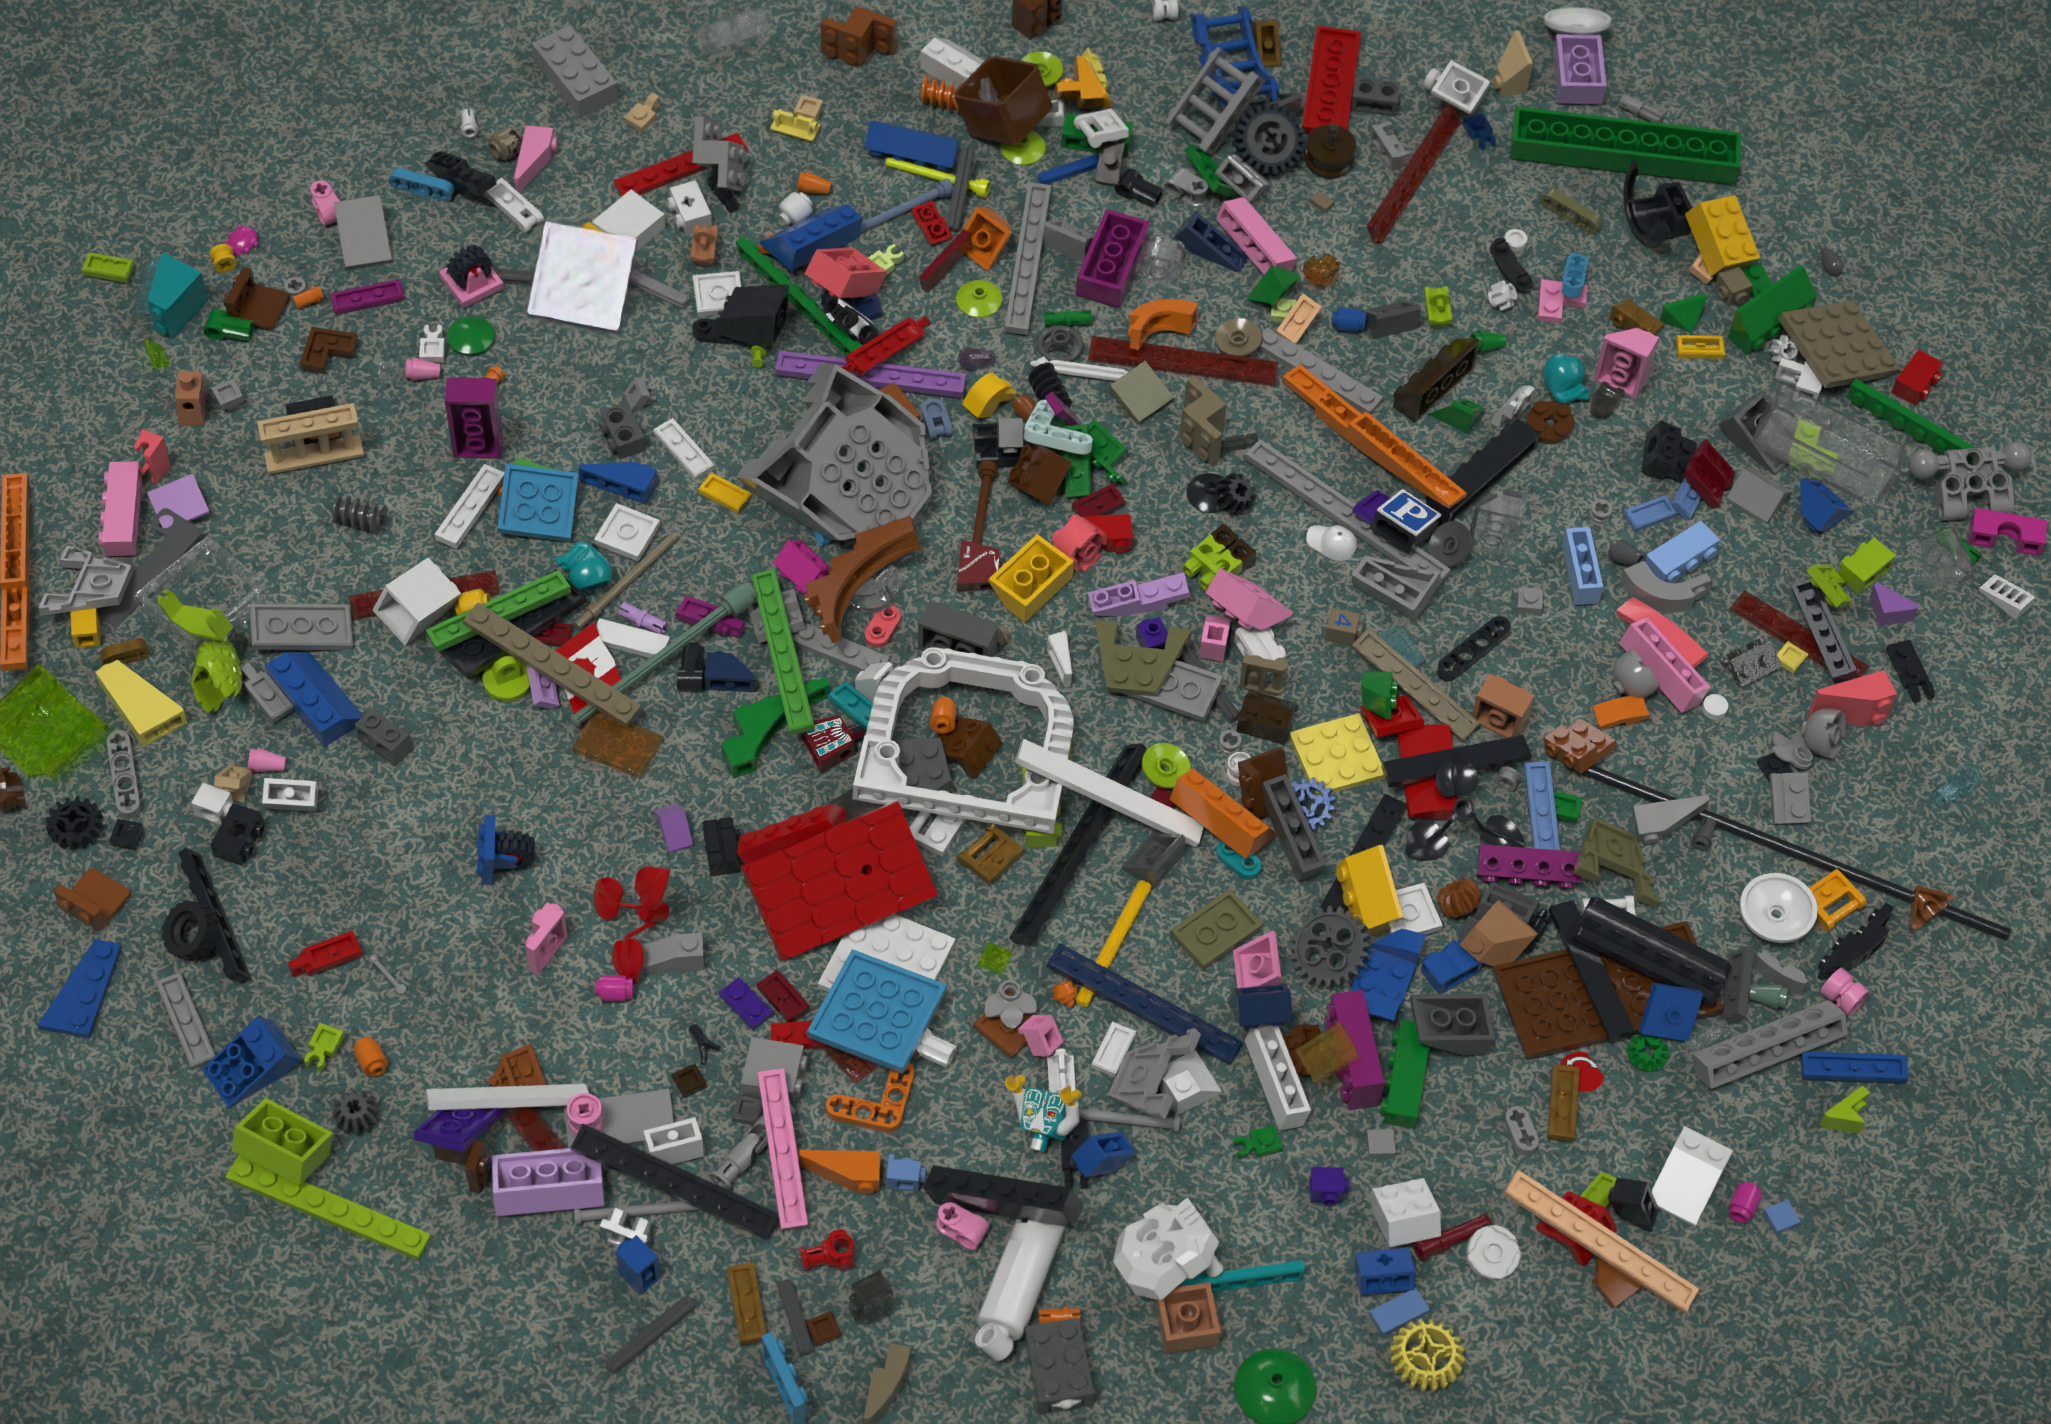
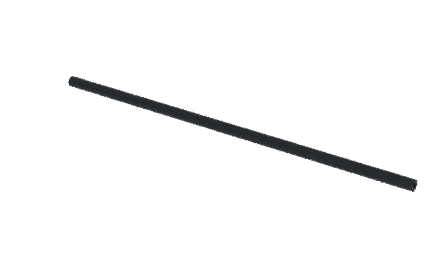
M1594 765L1581 773L1654 803L1678 799ZM1706 809L1693 817L1699 821L1702 818H1711L1715 820L1717 828L1829 872L1838 869L1847 879L1911 903L1913 890ZM1948 905L1938 913L2007 941L2011 932L2010 928Z

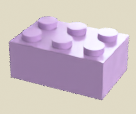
M1557 34L1553 49L1558 103L1602 104L1606 90V77L1601 35Z

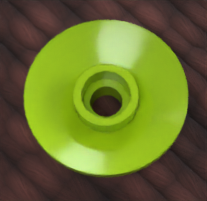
M1042 51L1032 52L1021 59V61L1038 65L1046 87L1057 83L1063 75L1061 61L1051 53Z
M1031 131L1018 146L1001 142L1000 148L1002 155L1011 163L1030 165L1038 162L1044 156L1046 144L1039 134Z
M974 280L965 283L959 288L956 294V303L959 309L966 315L984 318L995 314L1000 309L1002 293L991 282Z
M1157 743L1150 746L1142 758L1144 774L1153 784L1161 788L1173 789L1177 779L1191 770L1187 755L1180 748L1169 743Z

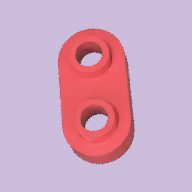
M883 605L877 610L865 630V641L870 647L882 648L887 645L900 624L901 614L897 607Z

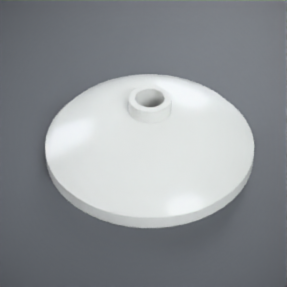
M1561 8L1546 13L1544 23L1557 34L1597 35L1611 25V17L1604 12L1594 9Z
M1768 873L1760 875L1748 883L1741 895L1740 913L1743 921L1753 933L1771 942L1788 943L1804 937L1812 929L1817 918V902L1811 890L1802 881L1787 874ZM1771 914H1777L1780 918H1775Z

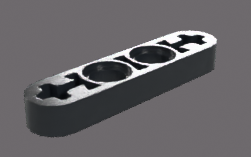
M1496 616L1474 632L1439 661L1437 668L1438 677L1443 681H1454L1509 636L1511 628L1509 620L1502 616ZM1495 626L1498 627V628L1501 627V626L1504 627L1503 630L1498 629V630L1494 633V637H1493L1492 633H1493L1494 630H1495ZM1483 638L1489 644L1487 646H1480L1476 643V640ZM1468 652L1472 658L1463 660L1459 657V653ZM1453 666V671H1444V667L1448 669Z

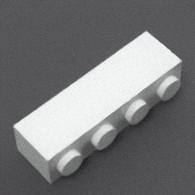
M1260 1024L1259 1027L1249 1030L1245 1043L1278 1129L1280 1131L1304 1126L1311 1109L1278 1026Z

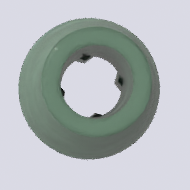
M1782 984L1751 985L1749 1000L1777 1010L1785 1008L1788 988L1782 987Z

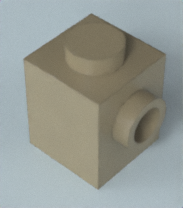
M1739 266L1718 273L1715 284L1719 298L1724 300L1729 307L1745 303L1749 299L1753 286Z

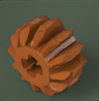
M1465 878L1459 881L1454 880L1451 884H1446V887L1440 889L1439 894L1436 896L1442 912L1446 917L1453 918L1461 915L1465 916V914L1473 912V909L1479 907L1482 899L1481 892L1473 880Z

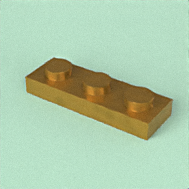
M1553 1064L1547 1139L1574 1142L1579 1067Z
M754 1262L727 1266L740 1346L762 1342V1335L766 1334Z

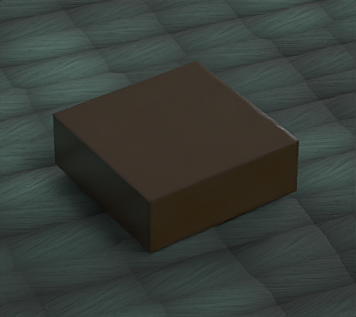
M695 1063L671 1074V1078L683 1099L707 1088V1083Z

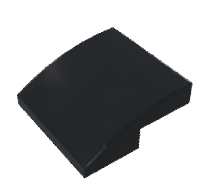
M997 423L972 424L976 468H979V464L982 461L995 462L998 467L1016 466L1022 449H1018V453L1005 454L1003 449H998Z

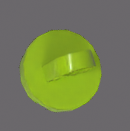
M513 656L502 657L484 670L482 678L486 693L494 700H502L505 703L515 702L525 697L530 691L527 666Z

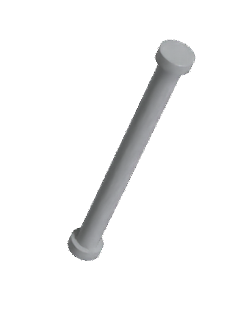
M1079 1109V1119L1173 1129V1132H1179L1180 1116L1162 1120L1154 1116Z
M683 1201L613 1207L629 1214L628 1217L700 1210ZM580 1208L574 1209L575 1224L579 1225L582 1221L608 1219L613 1208L580 1211Z

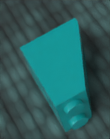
M164 252L160 256L147 299L153 327L158 334L162 336L167 335L174 339L208 302L202 272Z

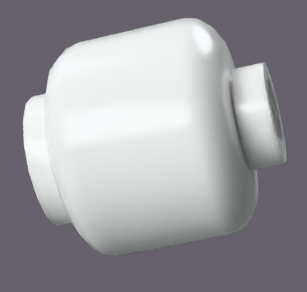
M792 192L779 204L781 212L779 217L786 225H794L812 215L813 203L804 193Z

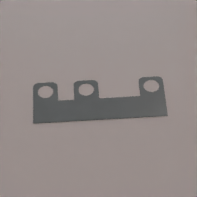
M162 509L152 519L151 526L166 536L165 539L140 566H137L125 557L116 559V561L132 565L133 574L120 605L96 608L98 617L116 629L200 536L203 530L170 509ZM168 514L173 517V524L170 527L162 528L158 525V519L162 515Z

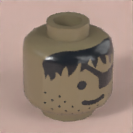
M504 127L490 136L488 143L489 151L496 159L499 158L500 160L507 161L520 153L523 137L519 131L511 127Z

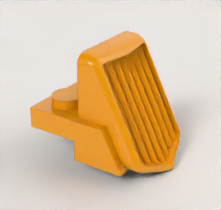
M1076 56L1073 64L1074 79L1060 80L1055 86L1053 100L1063 98L1064 101H1076L1077 109L1111 108L1113 105L1110 97L1087 59L1083 56Z

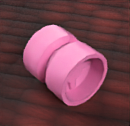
M1839 968L1825 982L1820 993L1831 1002L1836 1001L1837 1007L1849 1017L1865 1002L1870 991L1860 982L1854 983L1853 976L1843 968Z
M581 1093L570 1099L567 1105V1117L571 1134L576 1138L582 1123L602 1132L604 1121L602 1106L598 1098L589 1093Z

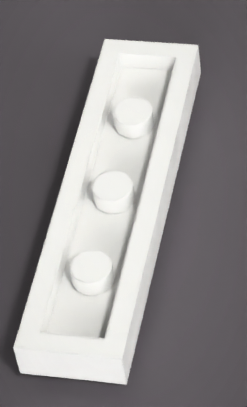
M484 464L436 531L435 540L457 549L503 484L505 473Z

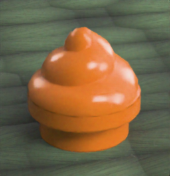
M1067 980L1052 987L1054 992L1052 994L1053 999L1059 1001L1062 1005H1066L1068 1008H1072L1078 993L1077 986L1073 985L1071 980Z

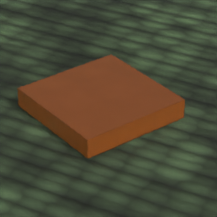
M1011 992L1006 993L1007 996H1014ZM984 1013L973 1024V1028L1010 1059H1013L1028 1044L1024 1034H1020L1018 1029L1032 1015L1038 1014H1023L1021 1024L1012 1030L1002 1023L1000 1016L987 1018Z

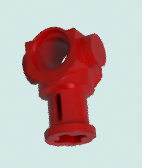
M838 1229L832 1231L827 1240H822L819 1246L807 1249L799 1247L804 1271H809L810 1267L826 1264L827 1267L832 1266L841 1271L854 1267V1242L846 1230ZM839 1247H844L848 1249L844 1253H839L836 1251V1249Z

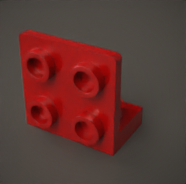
M1570 1191L1566 1192L1562 1199L1612 1232L1617 1230L1606 1207ZM1541 1220L1536 1225L1539 1233L1567 1245L1576 1263L1585 1266L1595 1255L1545 1221Z

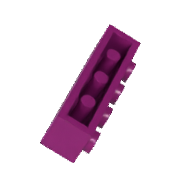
M1480 844L1478 846L1476 876L1482 877L1484 882H1498V878L1508 879L1509 884H1523V880L1533 881L1535 886H1549V882L1559 883L1560 888H1574V884L1581 883V876L1574 874L1580 852Z

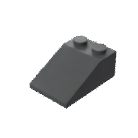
M1764 391L1746 399L1719 423L1734 445L1773 475L1788 463L1785 460L1794 431Z
M1411 994L1410 1001L1420 1044L1460 1055H1487L1495 1041V1034L1486 994Z

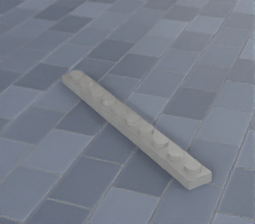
M1261 439L1245 453V460L1395 563L1408 567L1410 565L1416 566L1418 569L1431 572L1433 570L1439 571L1441 583L1450 575V568L1419 547L1410 554H1407L1371 530L1370 523L1352 512L1356 505L1355 503Z

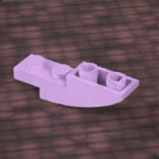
M1184 572L1138 585L1133 580L1088 592L1093 615L1126 616L1168 609V603L1190 598Z

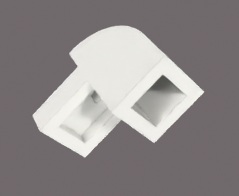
M1781 358L1775 378L1797 385L1792 399L1815 407L1822 383L1807 361L1803 365Z

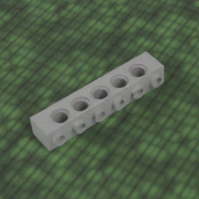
M1827 1000L1694 1052L1692 1056L1695 1075L1712 1089L1848 1035L1845 1013L1830 1000Z

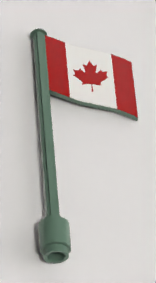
M739 583L720 597L722 603H720L717 609L623 679L620 678L615 661L599 636L596 621L555 651L623 693L724 616L731 614L733 617L739 615L754 603L757 594L749 583ZM563 688L573 711L570 720L573 725L580 727L582 722L598 710Z

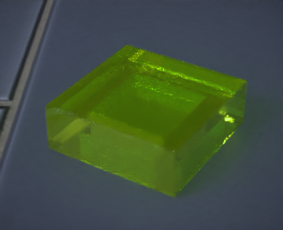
M988 942L978 962V966L1002 975L1012 956V951Z

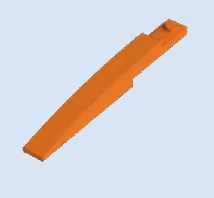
M1301 364L1283 375V383L1314 407L1317 417L1363 453L1414 488L1447 508H1451L1467 496L1463 489L1367 411L1361 414Z
M27 473L2 475L0 585L2 589L0 666L2 671L28 669L30 555Z

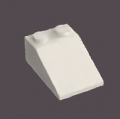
M1684 1126L1652 1189V1194L1658 1208L1696 1226L1728 1164L1733 1150Z

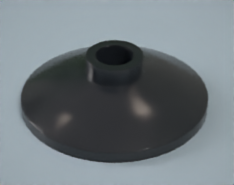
M1205 473L1193 478L1188 484L1186 493L1190 504L1197 510L1205 513H1218L1227 509L1226 507L1220 508L1221 501L1215 500L1219 494L1214 490L1219 485L1218 482L1223 476Z

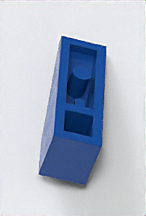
M637 462L580 464L578 468L580 482L645 505L658 484L657 469L647 464L642 465Z

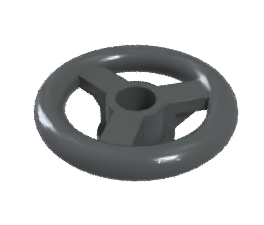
M1055 325L1046 328L1040 333L1037 339V349L1040 355L1048 361L1072 362L1082 353L1083 340L1081 335L1073 328ZM1051 334V342L1044 346L1045 338ZM1070 335L1076 341V349L1069 344ZM1055 350L1064 351L1069 355L1057 357L1049 354V352Z

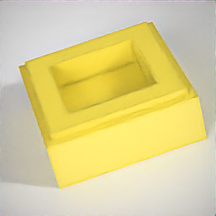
M1788 641L1773 661L1794 674L1807 659L1808 653Z

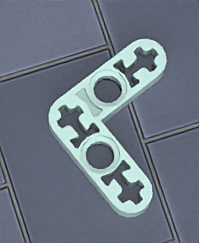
M1041 400L1037 403L1025 425L1024 439L1026 441L1076 454H1088L1091 452L1093 438L1090 435L1053 426L1057 415L1048 402Z

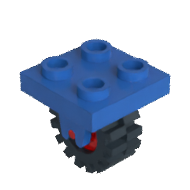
M485 814V823L479 824L477 875H482L481 885H492L493 869H506V871L514 869L519 871V868L525 870L527 866L531 867L535 862L534 838L529 837L530 834L528 833L522 835V831L513 833V830H509V833L495 831L496 815Z

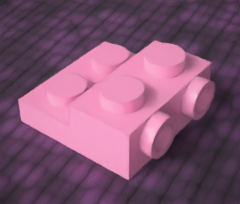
M547 902L542 909H538L532 917L534 933L528 937L525 943L529 970L537 975L568 937L565 913L555 903L549 904Z

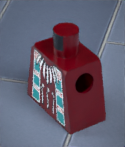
M841 716L813 721L815 729L801 733V737L821 774L852 757L855 754L854 740L864 737V731L860 723L846 727Z

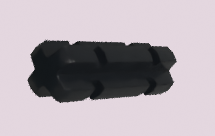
M718 176L710 177L707 181L710 189L714 191L713 193L723 205H726L725 208L730 213L739 209V202L736 198L733 197L729 190L717 187Z
M1541 909L1530 925L1538 934L1523 950L1526 954H1530L1534 950L1536 942L1539 941L1547 927V923L1551 920L1550 913L1546 909Z

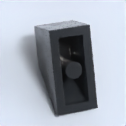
M1616 1178L1615 1185L1610 1188L1608 1195L1609 1203H1611L1615 1214L1645 1231L1652 1232L1659 1208L1648 1182Z

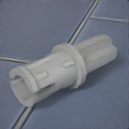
M1628 94L1622 96L1618 105L1635 114V117L1641 116L1651 122L1660 123L1663 117L1661 112L1647 106L1645 101L1636 100Z

